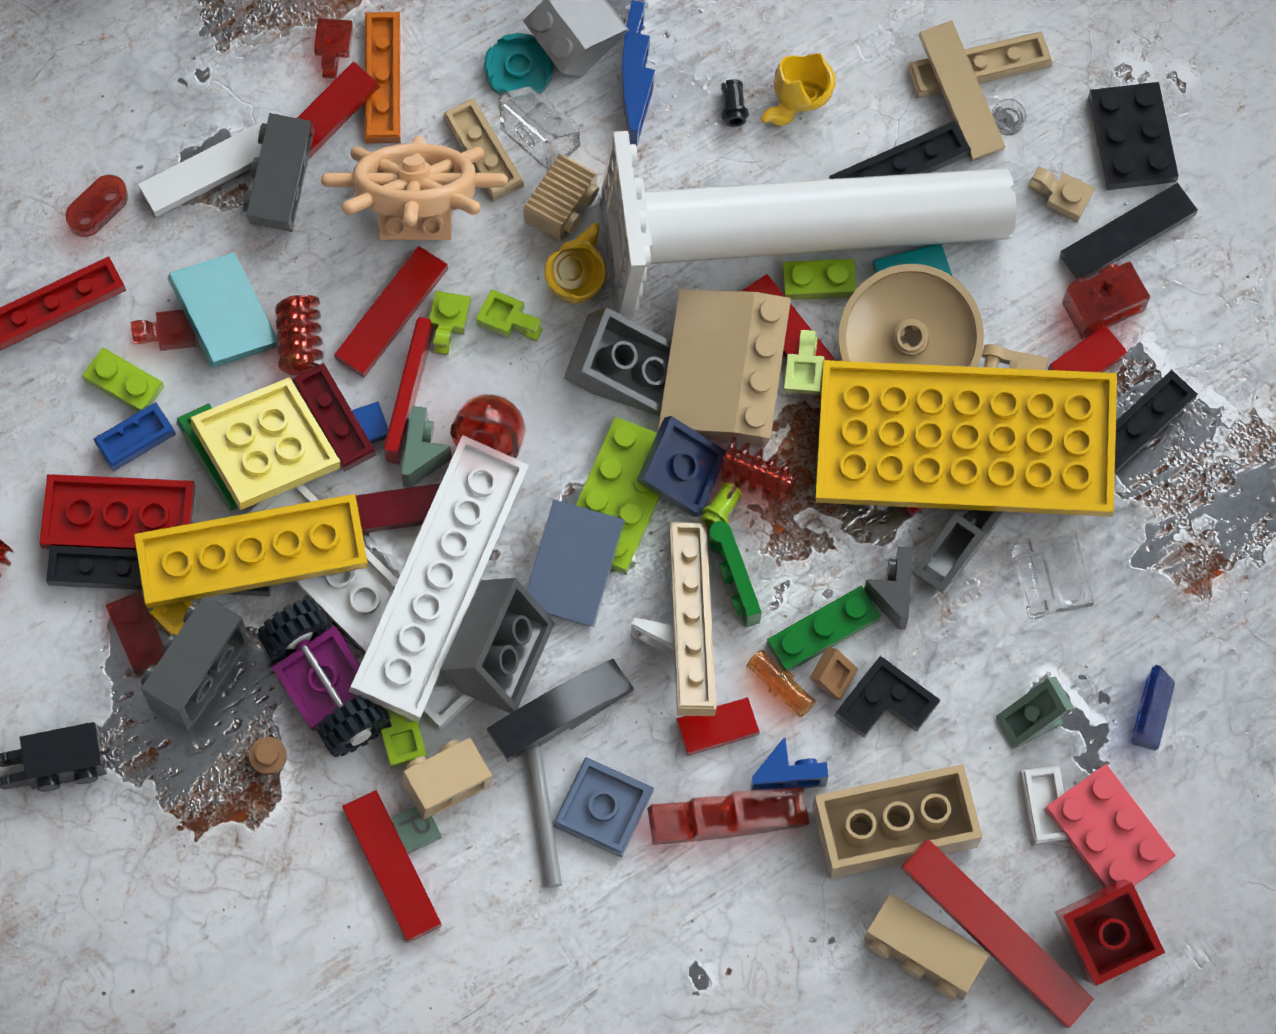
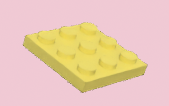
M290 377L191 417V427L240 510L340 468L339 458Z

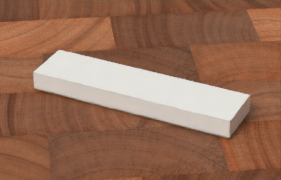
M262 121L139 183V189L155 217L250 170L254 157L260 156L262 144L258 143L260 126L265 122Z

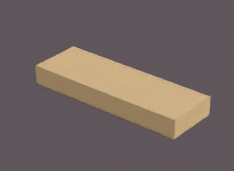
M474 98L443 112V119L463 152L474 147H481L484 150V158L473 163L475 172L503 173L508 177V183L505 187L485 188L493 202L524 187L523 179Z

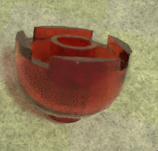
M481 394L472 397L461 406L451 424L450 435L456 446L462 435L510 457L516 458L523 445L526 426L521 411L511 401L499 395Z

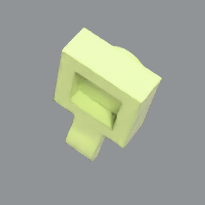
M801 330L799 355L788 354L784 384L785 393L822 394L823 360L825 358L824 356H815L818 341L816 331Z

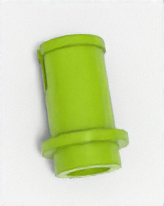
M728 482L722 483L711 504L702 509L703 516L701 521L706 523L707 527L710 528L717 521L729 523L728 516L743 496L739 488H736L730 497L727 498L734 485Z

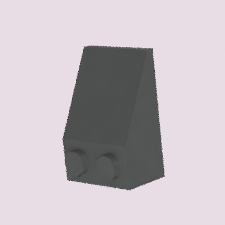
M604 307L587 315L563 379L592 394L660 416L671 341L610 308Z

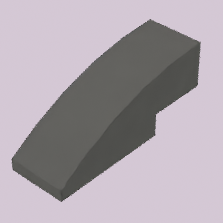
M959 509L948 521L912 573L943 594L979 550L1006 512Z

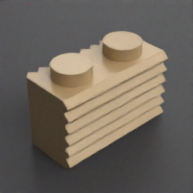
M560 153L535 192L532 193L527 204H525L523 208L524 221L532 227H536L539 231L554 237L557 241H561L566 232L571 234L578 226L581 215L578 213L584 204L590 206L596 199L599 192L597 173Z

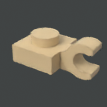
M1039 166L1028 186L1033 191L1050 197L1046 207L1075 222H1078L1095 188L1066 173H1063L1058 181L1050 171Z

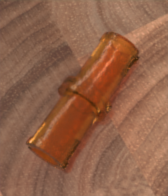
M764 650L758 651L747 663L746 667L769 687L768 692L773 697L779 696L799 718L806 715L815 705L816 700L793 680L794 675L789 670L784 671Z

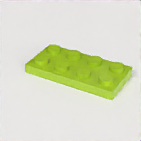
M615 416L575 506L625 520L611 569L627 575L661 497L636 481L657 432Z

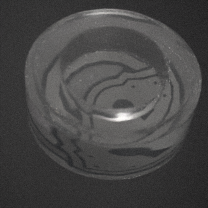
M1000 100L992 109V115L1000 134L1012 136L1023 129L1027 113L1025 107L1017 100Z

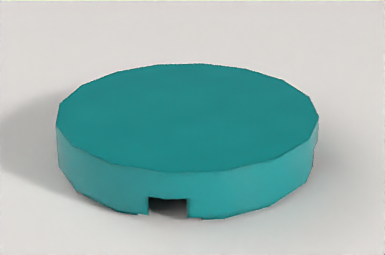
M523 33L504 35L486 52L484 72L487 83L495 93L506 99L522 101L534 98L545 91L552 81L554 63L533 35Z

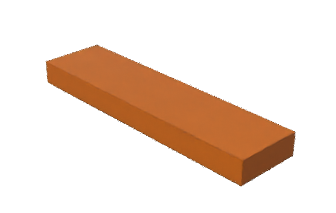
M365 12V72L380 86L365 102V142L401 143L400 12Z

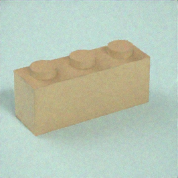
M891 893L870 925L864 938L865 941L870 943L868 948L875 954L886 959L889 956L903 963L901 968L905 972L918 979H921L922 976L936 983L935 989L939 993L950 999H955L957 996L964 1000L990 956V953Z

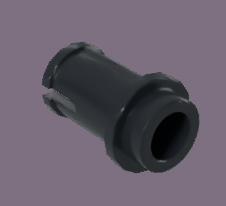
M737 79L726 80V83H721L724 105L721 118L727 126H742L746 123V118L749 116V111L744 104L743 82Z

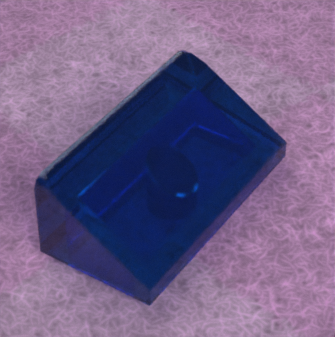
M1159 665L1152 666L1147 675L1131 737L1133 745L1154 751L1158 750L1175 687L1174 680Z

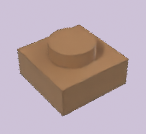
M827 647L809 679L830 698L841 700L858 668L838 649Z

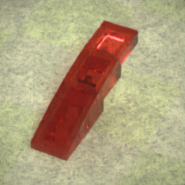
M804 787L733 791L728 796L692 798L688 802L652 804L647 808L653 845L731 838L803 827L810 824Z

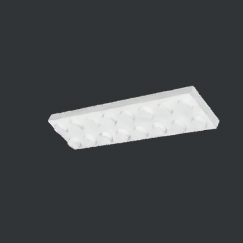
M462 435L348 692L357 696L360 695L364 699H369L375 704L418 722L440 674V669L459 630L529 467L528 464Z
M302 484L259 502L248 513L318 501V499ZM366 547L368 568L293 581L310 599L316 602L318 607L364 654L398 581ZM440 671L423 713L441 730L475 698L461 693Z

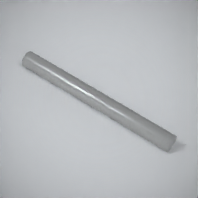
M536 744L527 750V758L547 888L562 886L542 750L541 746Z

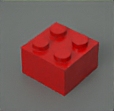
M1122 879L1055 911L1086 981L1094 986H1098L1165 953L1133 882Z

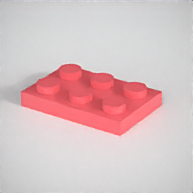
M1107 764L1044 808L1061 832H1065L1068 836V842L1103 888L1122 879L1133 882L1135 886L1176 856Z

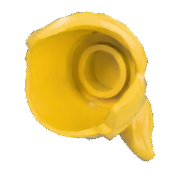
M821 53L808 54L806 56L790 55L780 61L773 80L779 105L769 107L760 118L762 123L771 122L775 126H785L793 121L796 112L817 110L831 99L835 88L836 76Z
M593 223L575 240L564 243L560 250L553 252L547 258L544 268L547 285L553 294L568 303L578 304L592 299L605 284L607 265L604 257L596 248L600 229L598 223Z

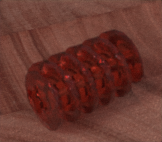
M293 295L281 300L275 306V314L278 317L276 319V328L279 330L276 334L277 342L279 343L277 351L280 356L278 365L281 371L289 375L299 376L318 366L319 364L314 362L324 358L323 351L315 349L323 344L322 338L315 336L322 331L321 324L314 322L321 318L320 311L313 309L320 305V299L316 296Z
M734 436L726 450L720 470H722V482H729L735 476L736 488H742L748 481V492L750 494H755L762 487V499L768 500L775 493L776 505H782L792 493L802 465L794 472H791V460L787 459L779 467L777 466V454L775 453L765 461L763 460L764 449L761 447L754 455H750V443L746 442L740 450L736 449L737 437Z

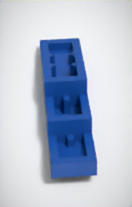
M632 0L626 24L629 31L624 36L622 88L624 116L629 133L630 144H636L637 147L655 86V69L646 68L650 53V36L641 34L645 21V2Z

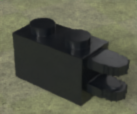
M95 722L20 736L21 749L0 753V767L22 763L24 765L23 772L0 777L1 789H12L30 785L32 790L37 789L40 792H48L59 789L62 783L75 781L76 784H88L97 781L98 776L107 775L101 734Z

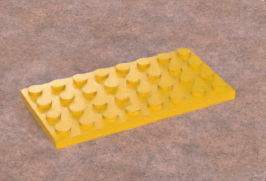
M823 360L816 503L1113 517L1117 373Z

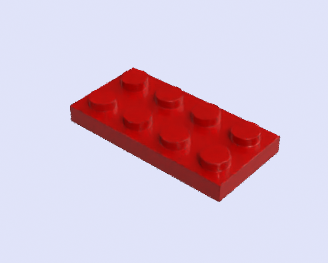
M47 474L39 544L41 548L50 549V546L137 550L134 534L192 524L196 485L194 481Z

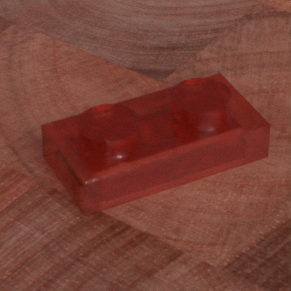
M141 591L107 604L106 608L134 673L142 672L151 665L156 666L164 655L162 653L164 645L145 605Z

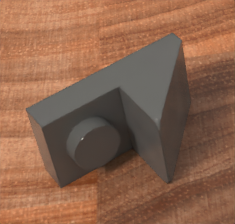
M898 546L895 559L889 558L887 580L890 581L867 579L864 590L870 599L898 629H906L909 619L913 548Z

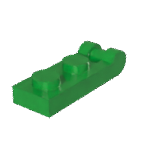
M717 521L710 527L708 544L711 551L719 554L722 562L718 563V568L723 583H730L734 596L730 597L733 612L736 618H743L746 628L759 624L762 611L732 529L726 522Z

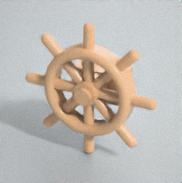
M422 136L414 137L412 143L392 145L373 152L356 146L350 152L352 159L358 161L353 173H325L321 177V183L325 187H353L355 197L342 204V211L345 214L352 215L366 208L378 213L380 240H451L453 211L460 209L471 215L478 214L481 206L479 202L472 199L476 188H502L508 183V177L503 173L475 172L473 163L482 160L485 156V152L481 147H474L461 153L445 146L426 144Z

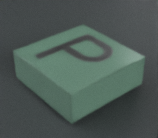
M416 807L391 818L408 854L442 838L433 817L430 816L423 820Z

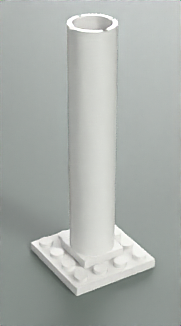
M628 131L613 132L600 194L615 312L630 320L633 318L634 311H639V297L643 296V282L647 281V267L651 264L1008 240L1012 237L1011 234L1014 233L1016 225V195L1012 191L1014 183L1009 170L1006 168L645 191L643 179H640V177L634 178L633 166H637L636 144H630Z

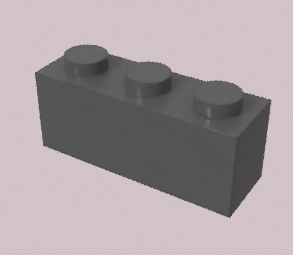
M269 113L267 123L261 124L258 143L262 144L260 156L254 157L250 172L251 178H254L252 191H246L243 201V212H247L246 216L251 224L293 231L315 133L311 121Z

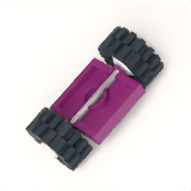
M304 599L302 602L299 600L291 607L290 605L284 607L282 612L279 613L277 611L272 615V619H267L264 622V626L258 629L257 637L272 661L277 662L272 667L275 674L312 731H317L332 757L345 756L349 751L352 753L361 745L362 747L367 745L369 740H374L378 737L381 729H385L389 725L390 719L382 706L375 704L369 699H364L360 695L357 696L348 692L360 663L338 628L335 626L329 627L330 624L313 599Z

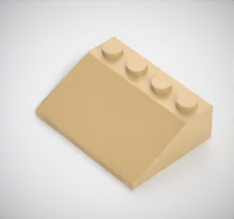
M679 289L658 430L664 417L673 416L706 438L765 448L771 439L791 298L759 292Z

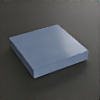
M585 757L553 822V827L622 858L651 798L654 787Z

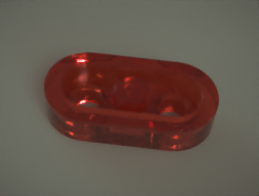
M104 175L96 179L67 208L66 221L69 229L80 237L93 236L100 231L127 204L128 191L124 181L115 175ZM108 194H116L113 200L105 199ZM83 218H91L88 224L80 223Z

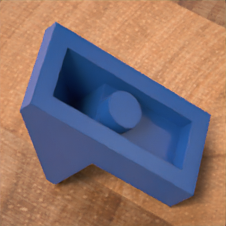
M783 738L752 776L751 794L824 787L827 785L829 777L827 762L817 763V759L807 758L797 760L795 765L789 766L786 738Z

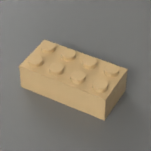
M964 764L815 795L812 805L830 879L903 864L925 839H929L945 855L978 848L982 839Z

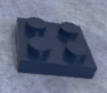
M673 416L664 417L636 481L691 516H701L702 509L706 505L728 451Z

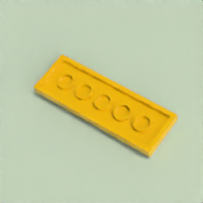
M355 494L134 534L144 600L147 608L200 599L204 595L211 597L368 568Z

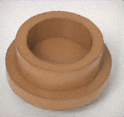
M273 737L258 739L249 750L251 766L258 773L264 775L277 773L284 767L287 760L285 746L280 740Z

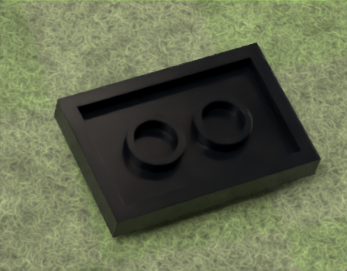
M1159 82L1090 90L1088 98L1107 190L1177 182L1179 174Z

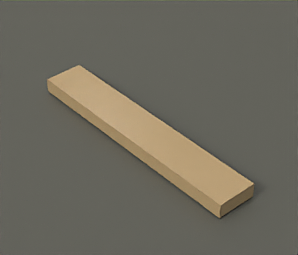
M670 522L669 550L677 715L715 716L716 693L706 523Z

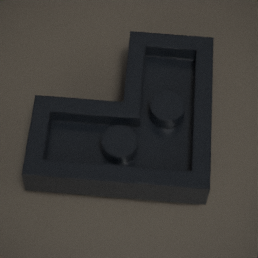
M879 656L835 712V717L865 738L888 710L918 732L939 705L940 699L885 658Z

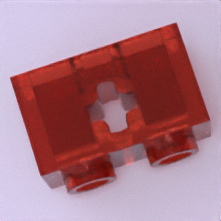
M1129 261L1120 266L1117 263L1108 265L1099 272V275L1088 280L1086 277H1082L1073 281L1066 289L1062 305L1080 337L1083 339L1104 325L1108 328L1144 312L1150 300V295L1132 263Z

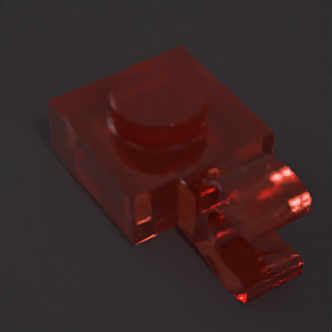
M318 18L314 52L315 55L322 56L321 68H323V78L336 79L339 57L350 58L353 21Z
M183 309L156 312V322L147 320L131 322L134 344L159 341L160 351L196 347L195 334Z

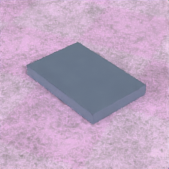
M553 499L527 587L529 594L547 614L595 627L625 524L624 519Z

